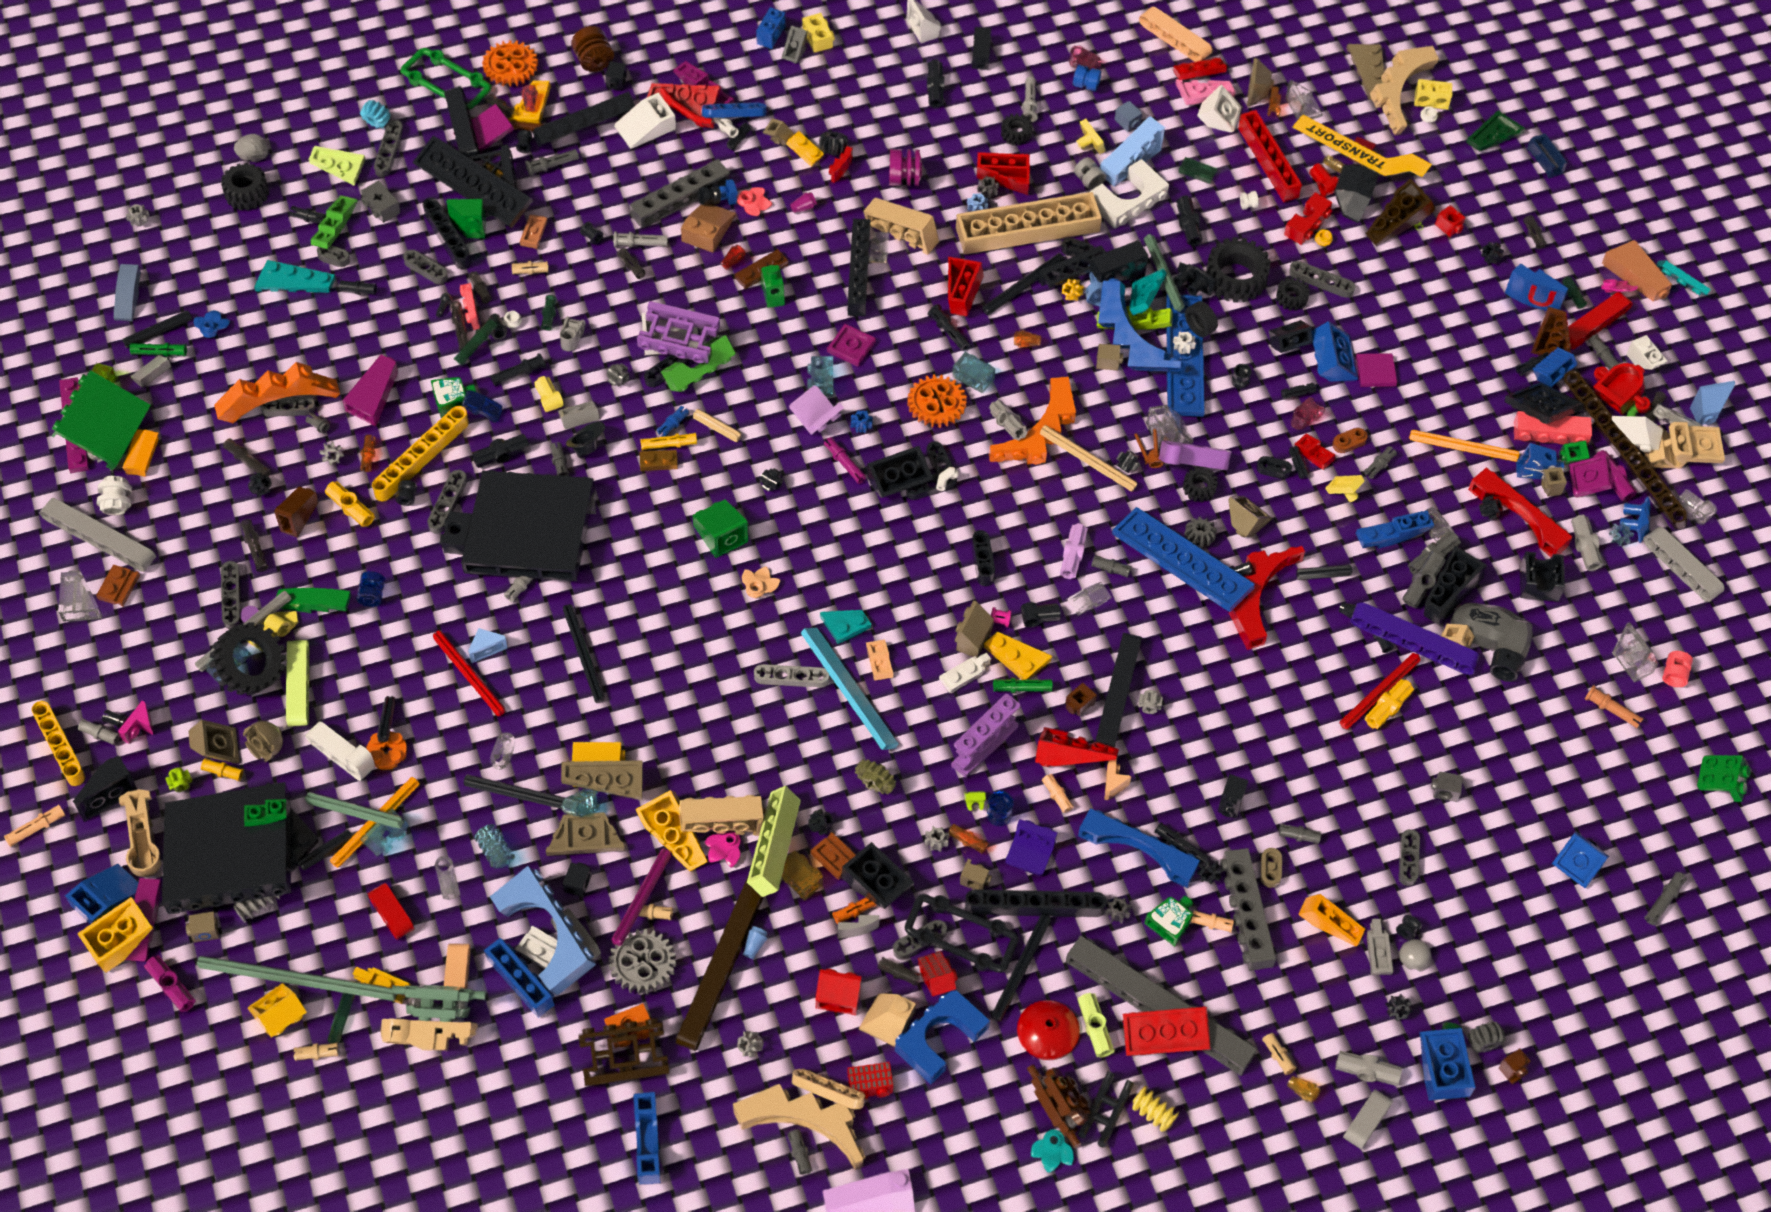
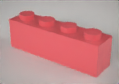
M1517 411L1514 419V440L1558 443L1560 445L1586 441L1588 446L1592 437L1591 418L1566 416L1545 424L1533 416L1526 415L1525 412Z

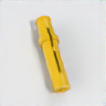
M676 433L673 436L640 439L642 451L697 445L696 433L682 435Z

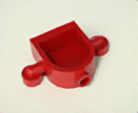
M1622 363L1614 366L1610 371L1606 367L1595 369L1594 377L1597 383L1593 386L1594 393L1618 413L1623 415L1634 403L1639 413H1646L1651 408L1650 400L1646 397H1641L1645 391L1643 376L1645 370L1640 365Z

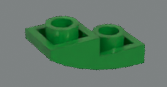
M286 799L265 800V805H244V826L264 825L286 818Z

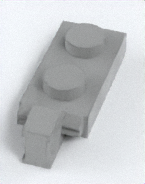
M1659 403L1653 411V415L1659 419H1669L1668 422L1670 423L1687 422L1688 426H1702V424Z
M1372 919V923H1370L1371 930L1367 931L1371 975H1392L1393 966L1389 934L1386 933V930H1382L1381 919Z

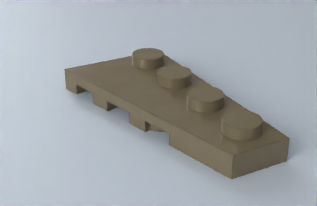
M1348 44L1347 51L1352 56L1353 64L1356 65L1357 74L1362 79V85L1368 99L1372 100L1370 93L1376 84L1382 83L1381 76L1384 73L1381 45Z
M642 760L562 762L561 782L562 784L642 800L643 762Z

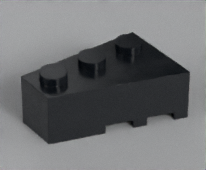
M1139 240L1091 258L1090 270L1098 282L1109 281L1111 278L1119 279L1120 281L1144 278L1149 255Z

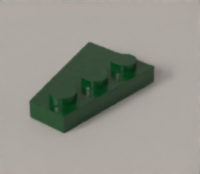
M1498 110L1467 138L1466 143L1481 152L1523 134L1526 128Z

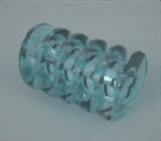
M489 824L478 830L474 839L478 843L479 848L482 849L487 861L490 862V866L494 869L503 868L512 863L516 857L514 854H510L512 852L511 848H506L508 843L503 841L504 837L502 835H499V829H494L495 825Z

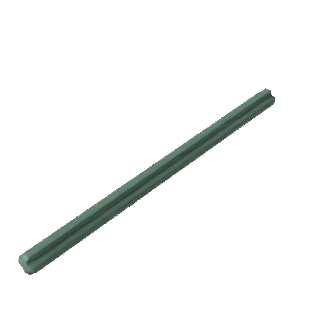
M200 956L197 961V966L201 969L394 1001L397 994H392V988L205 956Z

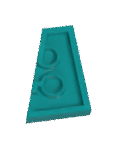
M1667 260L1658 261L1656 264L1662 273L1675 278L1676 282L1685 287L1687 285L1692 288L1691 291L1698 296L1701 294L1707 295L1711 290Z
M1164 268L1132 283L1130 311L1133 315L1143 313L1150 307L1167 274Z

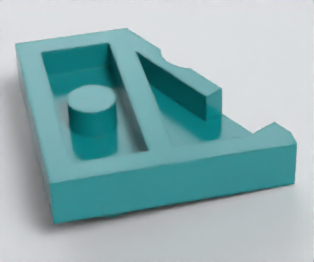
M862 610L820 612L821 620L837 644L871 628V623Z

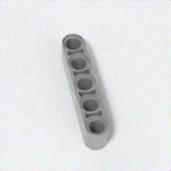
M1657 527L1644 537V543L1647 548L1704 601L1710 602L1724 591L1723 583L1666 529Z

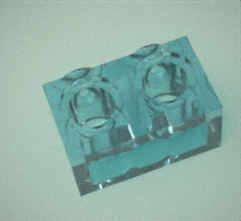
M811 356V364H808V375H811V378H808V389L812 386H817L825 397H833V356Z

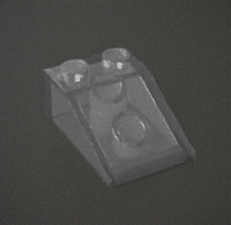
M1630 622L1627 623L1612 654L1635 683L1653 674L1658 662L1654 653Z

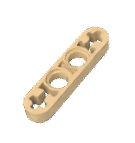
M805 1069L793 1071L792 1084L848 1108L860 1109L864 1106L865 1095L860 1091Z

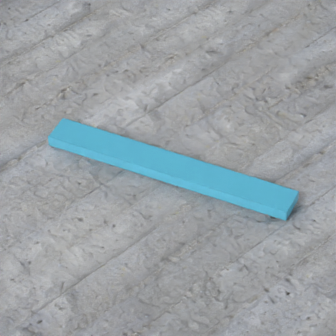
M804 628L801 635L882 750L895 749L899 745L818 628Z

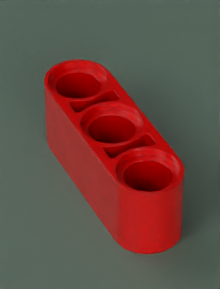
M386 883L367 893L373 906L396 940L415 930L410 918Z

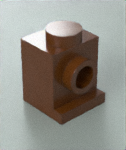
M1081 683L1066 696V709L1069 713H1076L1080 716L1089 707L1095 705L1097 695L1084 683Z
M1519 1048L1504 1058L1498 1069L1511 1084H1514L1529 1073L1527 1067L1531 1061Z

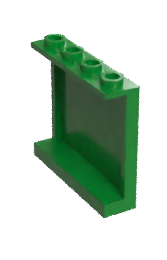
M90 370L87 375L83 374L78 381L80 387L78 390L74 389L69 399L72 401L62 409L60 414L63 417L61 420L57 419L52 429L55 431L52 437H55L56 434L107 462L106 467L113 470L118 465L150 404Z

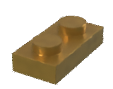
M677 450L640 452V471L678 469Z

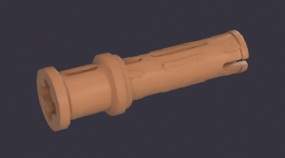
M1596 685L1592 686L1585 697L1586 701L1594 702L1599 706V709L1604 710L1605 708L1636 729L1640 724L1633 719L1641 723L1642 717L1612 700L1610 694H1604L1596 688Z

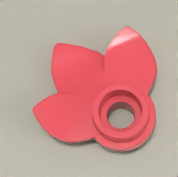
M756 187L750 191L745 190L740 192L737 197L738 204L744 207L745 211L752 216H759L760 210H767L772 205L768 199L763 197L765 193L764 188Z

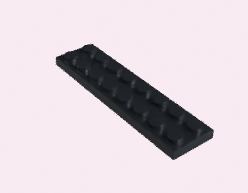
M434 135L412 162L415 166L464 198L482 199L484 211L510 228L514 227L533 202L529 196Z

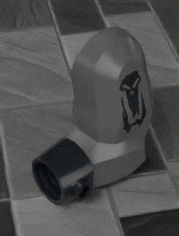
M1466 603L1459 606L1453 613L1450 624L1468 625L1475 636L1472 643L1494 651L1490 667L1491 674L1505 682L1515 681L1525 665V658L1530 649L1533 635L1532 624L1500 606L1479 603Z

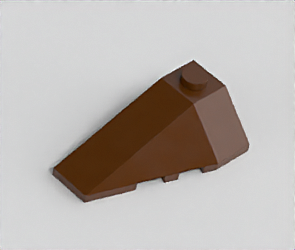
M1548 307L1536 333L1531 353L1542 355L1549 352L1550 354L1557 347L1571 352L1566 311Z

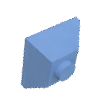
M1735 381L1701 386L1690 407L1696 422L1702 425H1709L1717 420L1736 384Z

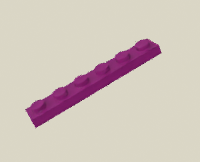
M78 377L59 380L62 409L66 404L69 405L72 400L69 397L73 390H78L80 386L78 384ZM66 440L70 474L88 471L87 451Z

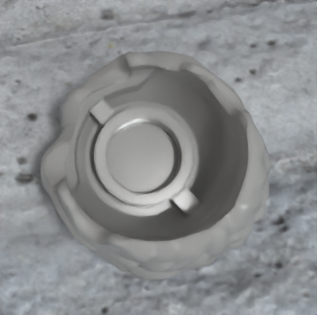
M257 134L245 135L238 139L234 145L236 154L245 161L250 160L256 163L265 159L268 155L266 141Z

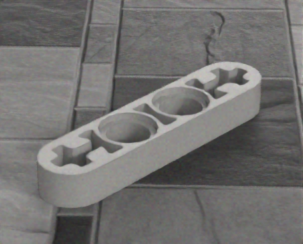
M762 664L754 669L755 681L765 685L821 688L827 686L830 681V675L827 670L819 667ZM761 672H765L764 677H760ZM779 672H785L787 674V677L784 679H779L777 677V674ZM804 673L807 677L804 680H799L796 678V675ZM819 675H823L822 680H819Z

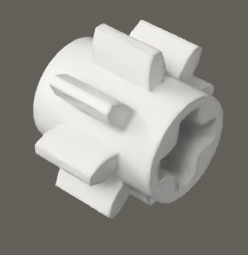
M1179 332L1178 337H1174L1173 340L1175 344L1174 350L1177 349L1180 354H1190V350L1195 349V336H1192L1189 332Z

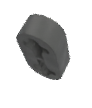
M332 245L328 249L317 248L318 258L322 262L337 267H345L350 262L349 254L344 249Z

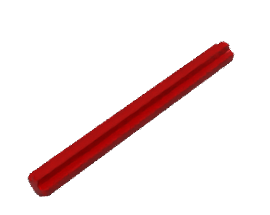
M440 630L433 634L435 642L496 716L504 714L506 712L505 707L444 633Z
M1412 653L1340 720L1341 728L1348 730L1378 702L1386 691L1388 692L1398 681L1421 661L1419 655Z

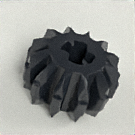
M838 131L822 133L819 138L820 150L824 154L841 155V153H844L846 146L848 147L847 136Z

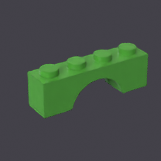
M717 335L704 344V346L711 347L708 363H699L697 366L689 368L683 363L675 362L662 370L661 373L670 390L682 392L688 388L690 383L700 381L704 374L714 372L717 369L716 366L729 362L736 353L727 336Z

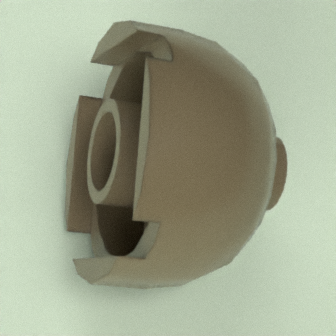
M258 721L244 729L243 737L246 735L247 738L245 745L255 758L261 759L262 757L267 762L280 752L283 745V737L278 726L269 721Z

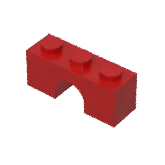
M1315 192L1305 203L1303 214L1308 217H1302L1296 213L1286 224L1284 235L1300 245L1306 240L1309 241L1315 229L1318 230L1324 219H1328L1331 216L1333 202Z

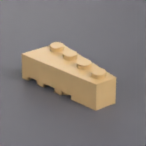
M874 198L864 210L865 219H870V226L884 233L890 232L899 241L904 239L909 242V246L923 249L922 253L929 255L939 242L934 218L930 214L878 198Z
M761 796L706 797L704 799L686 798L680 800L679 817L681 831L706 833L709 829H712L718 834H724L726 831H735L736 835L753 832V836H759L763 822Z

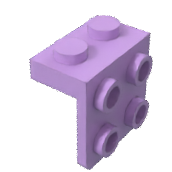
M812 386L789 406L790 410L811 435L817 430L819 433L828 426L826 422L830 419L832 422L841 416L839 412L844 409L840 402L833 406L817 386Z

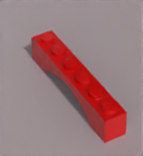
M1486 467L1472 479L1468 490L1481 501L1485 497L1493 495L1494 499H1500L1502 506L1521 516L1533 530L1539 548L1548 556L1552 557L1553 554H1561L1569 546L1572 536L1558 526L1553 519L1542 513L1538 507L1526 500L1523 495L1515 491L1510 484L1505 483L1495 472Z

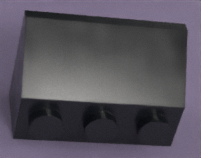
M920 446L870 462L865 469L872 488L881 498L933 480Z

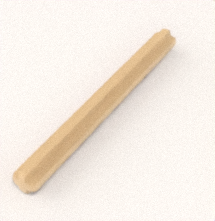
M1047 425L1042 427L1040 435L1126 489L1133 491L1137 486L1135 480Z

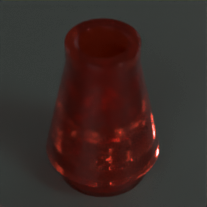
M738 244L732 246L720 264L724 269L728 270L745 259V250Z

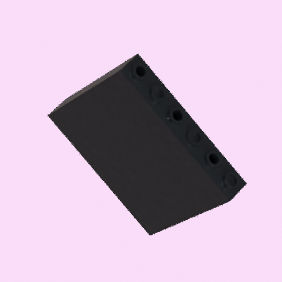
M494 470L482 471L461 561L464 573L577 581L595 494L594 479L570 477L567 475L555 476L550 474L497 472Z
M285 782L165 803L162 904L168 914H178L184 911L200 910L213 906L218 907L224 904L241 903L242 901L258 900L291 893L290 792ZM286 799L285 819L264 825L244 826V805H265V800Z

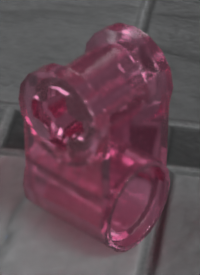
M1080 45L1071 48L1069 56L1070 66L1077 68L1079 64L1087 66L1089 70L1101 66L1102 60L1098 55L1093 54Z
M1309 397L1294 409L1291 426L1297 430L1305 429L1324 414L1325 408L1323 406L1320 407L1314 402L1313 397Z

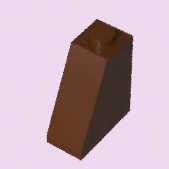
M299 486L274 510L280 532L298 538L319 503L316 492L310 488L305 489Z

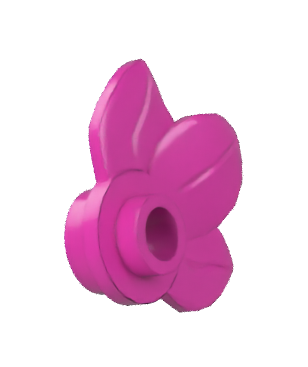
M1606 279L1603 280L1601 289H1604L1605 292H1632L1638 286L1627 285L1628 281Z
M729 831L723 835L713 834L709 836L704 842L706 846L710 847L708 852L709 862L712 863L725 859L731 868L734 867L741 856L738 848L741 842L739 835ZM732 838L734 841L729 843L727 839Z

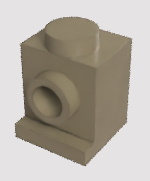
M771 119L763 131L765 135L771 136V140L774 143H781L783 146L787 145V141L794 135L784 121Z
M1562 467L1544 469V478L1541 480V486L1547 497L1562 495L1567 483Z
M967 859L961 873L960 885L974 890H984L985 886L989 887L992 880L989 870L982 865L971 864L972 860Z

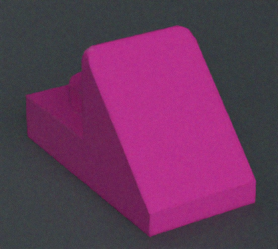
M144 701L140 702L118 730L122 741L128 744L138 736L140 729L152 735L154 734L150 713Z

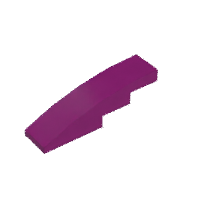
M686 61L673 70L686 85L720 86L709 80L707 73ZM721 88L716 104L735 103L734 98L722 92Z
M139 879L134 901L153 929L125 960L148 961L150 941L153 940L154 922L157 921L161 879Z

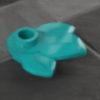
M1053 1129L1047 1131L1043 1139L1033 1144L1031 1157H1041L1044 1169L1050 1173L1058 1167L1060 1161L1066 1165H1072L1073 1150L1071 1146L1064 1142L1062 1133ZM1052 1136L1057 1137V1144L1050 1142Z

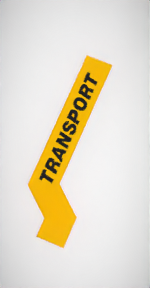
M1302 115L1293 126L1298 131L1383 176L1411 171L1423 177L1432 165L1414 154L1386 159L1305 115Z

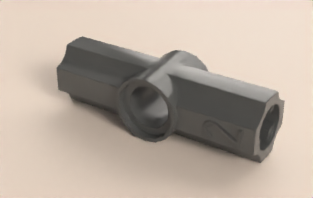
M1449 531L1436 543H1430L1422 551L1421 555L1408 564L1410 572L1413 575L1418 572L1431 551L1440 554L1445 559L1452 552L1454 546L1458 547L1461 544L1459 537Z
M1433 551L1430 552L1420 570L1413 575L1412 583L1402 598L1404 603L1413 608L1418 607L1428 589L1435 585L1436 576L1446 562L1443 556ZM1423 576L1426 578L1425 584L1422 583Z

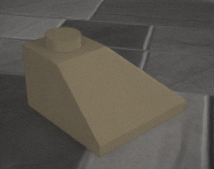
M1254 58L1250 75L1247 107H1251L1268 97L1269 90H1273L1274 79H1271L1272 72L1257 58Z
M1230 496L1228 499L1231 524L1236 529V533L1241 537H1253L1272 519V517L1245 496Z
M201 720L188 730L190 748L205 757L234 764L239 763L236 728Z

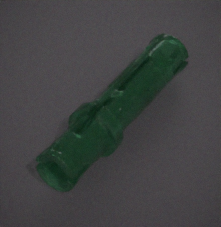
M488 318L485 324L475 331L476 334L453 359L463 366L478 347L488 340V336L498 325L491 318Z

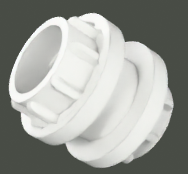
M107 476L98 484L97 491L102 495L97 497V505L104 514L113 516L123 515L131 507V499L126 496L132 493V486L129 485L127 479L121 476Z

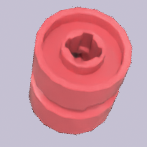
M1672 651L1668 654L1662 676L1666 684L1673 687H1684L1687 685L1693 664L1691 655L1682 651Z

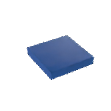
M1575 832L1552 864L1583 888H1586L1609 856L1578 832Z

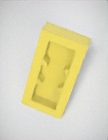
M1084 119L1080 122L1085 136L1076 141L1077 145L1082 150L1092 144L1101 155L1105 152L1104 142L1089 122Z
M1361 475L1336 476L1325 489L1329 494L1344 493L1348 501L1352 502L1358 498L1356 490L1365 480Z

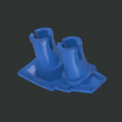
M1649 497L1645 499L1642 505L1624 504V515L1640 516L1638 520L1621 518L1620 530L1636 531L1639 543L1643 541L1650 531L1651 505Z

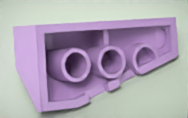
M908 1169L887 1172L823 1190L826 1212H915Z

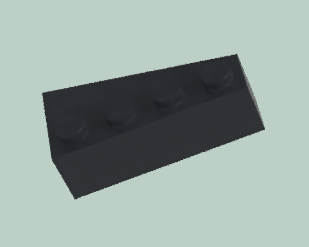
M1454 546L1443 571H1441L1436 584L1425 602L1423 616L1440 625L1484 579L1486 564Z

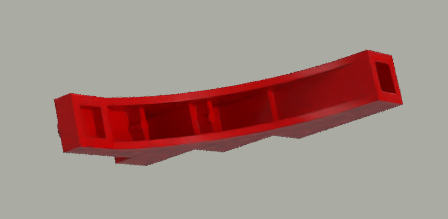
M1303 546L1291 547L1286 551L1274 552L1267 556L1265 550L1255 551L1247 555L1246 562L1250 561L1252 563L1254 572L1243 577L1254 583V589L1229 612L1247 650L1265 645L1267 639L1259 608L1263 589L1270 579L1284 567L1303 561L1305 554Z

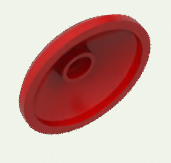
M1052 1000L1035 1002L1028 1006L1019 1017L1017 1024L1019 1042L1030 1055L1038 1059H1061L1072 1052L1079 1039L1080 1027L1077 1017L1072 1010L1060 1002ZM1050 1022L1053 1026L1048 1027L1046 1023Z

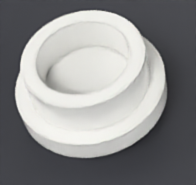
M1425 107L1421 111L1420 117L1423 121L1432 123L1436 121L1438 114L1435 108Z
M509 311L505 314L503 321L505 326L516 328L521 324L522 319L516 311Z

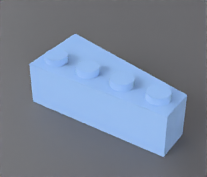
M1149 116L1114 152L1101 162V170L1106 174L1105 180L1115 187L1127 177L1129 166L1141 159L1146 163L1160 152L1165 127Z

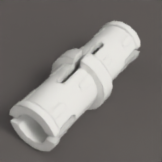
M713 118L722 132H726L729 137L735 138L738 135V129L733 126L729 119Z

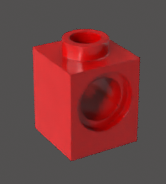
M1450 205L1438 213L1435 225L1451 237L1463 230L1466 217Z

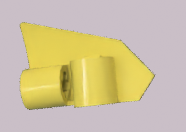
M275 612L270 614L262 623V625H265L263 630L270 628L273 630L272 637L277 635L284 637L297 625V612ZM247 641L255 648L263 652L259 645L252 641Z

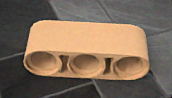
M448 944L444 986L467 989L471 952L470 944Z

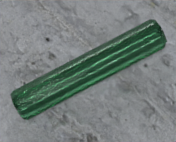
M342 993L327 1038L328 1043L339 1044L355 994Z

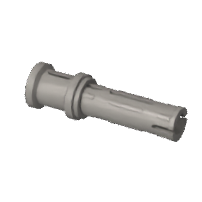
M1027 77L1025 80V101L1022 108L1024 110V118L1029 116V120L1033 123L1037 120L1036 110L1038 107L1035 101L1036 79L1034 77Z
M614 231V247L628 246L632 248L634 245L667 247V235H634L632 232L617 233V231Z

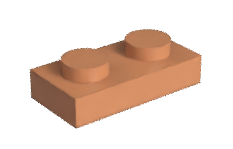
M529 215L520 239V246L538 248L547 225V217Z

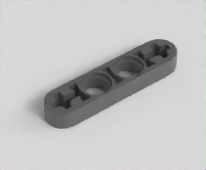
M390 121L386 126L374 163L375 173L379 177H386L391 172L403 135V127L400 121ZM388 140L395 141L393 144H387L386 142ZM385 153L391 154L389 157L382 156Z
M1294 261L1290 265L1289 275L1295 279L1300 278V281L1304 280L1305 283L1341 297L1349 298L1354 294L1356 286L1351 280L1301 261ZM1316 274L1318 278L1313 279L1309 275ZM1332 280L1335 284L1329 285L1326 283V281Z
M454 470L450 473L428 518V527L432 533L438 534L445 530V518H448L450 511H454L467 484L466 474L462 470ZM449 491L456 492V495L453 497L446 496ZM442 506L449 507L446 512H440L439 508ZM438 517H440V518H439L440 524H437L436 526H434L433 524H436V523L438 522Z
M234 561L225 562L221 567L222 620L227 629L241 624L240 570L238 564ZM231 568L233 569L232 577H230L228 574L229 569ZM229 584L236 585L233 590H227L226 587ZM229 600L236 601V604L232 607L226 605ZM230 613H233V622H229Z

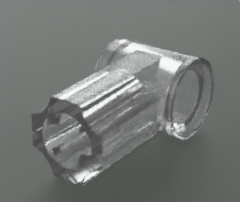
M1686 489L1677 499L1684 508L1692 513L1693 519L1698 524H1705L1717 513V507L1713 502L1703 501L1689 489Z
M441 856L435 861V870L442 897L448 900L455 899L460 895L453 861L447 856ZM443 866H449V869L446 871L440 870Z

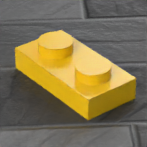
M800 131L793 135L786 143L811 167L824 155Z

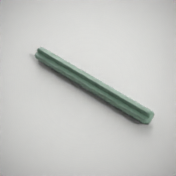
M1147 234L1144 237L1146 246L1157 271L1163 268L1167 274L1162 283L1174 310L1180 312L1184 309L1183 301L1154 236Z
M312 792L307 793V796L304 798L307 804L387 826L402 828L404 824L401 816Z

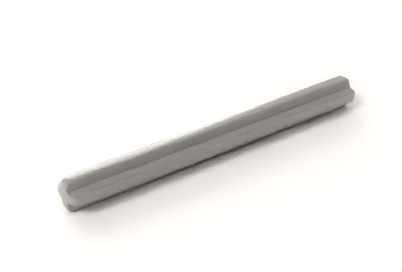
M286 591L281 592L244 622V625L249 622H254V626L262 624L270 614L275 613L291 600L290 595ZM214 648L195 662V666L201 672L214 661V658H210V652L214 651Z

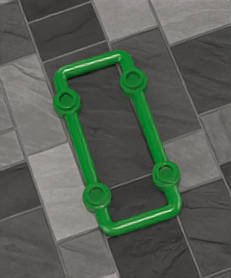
M421 48L401 67V73L408 77L409 83L412 86L422 85L446 99L444 90L423 79L421 72L408 70L423 55L429 56L434 65L439 66L443 64L470 79V83L474 88L484 87L468 103L469 110L473 109L492 88L491 84L483 79L481 73H471L444 58V54L440 50L432 51L428 48Z

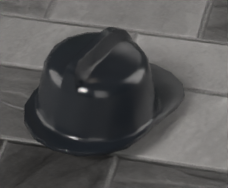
M593 422L586 425L569 438L566 445L573 448L580 459L584 458L597 449V438L604 432L605 424Z

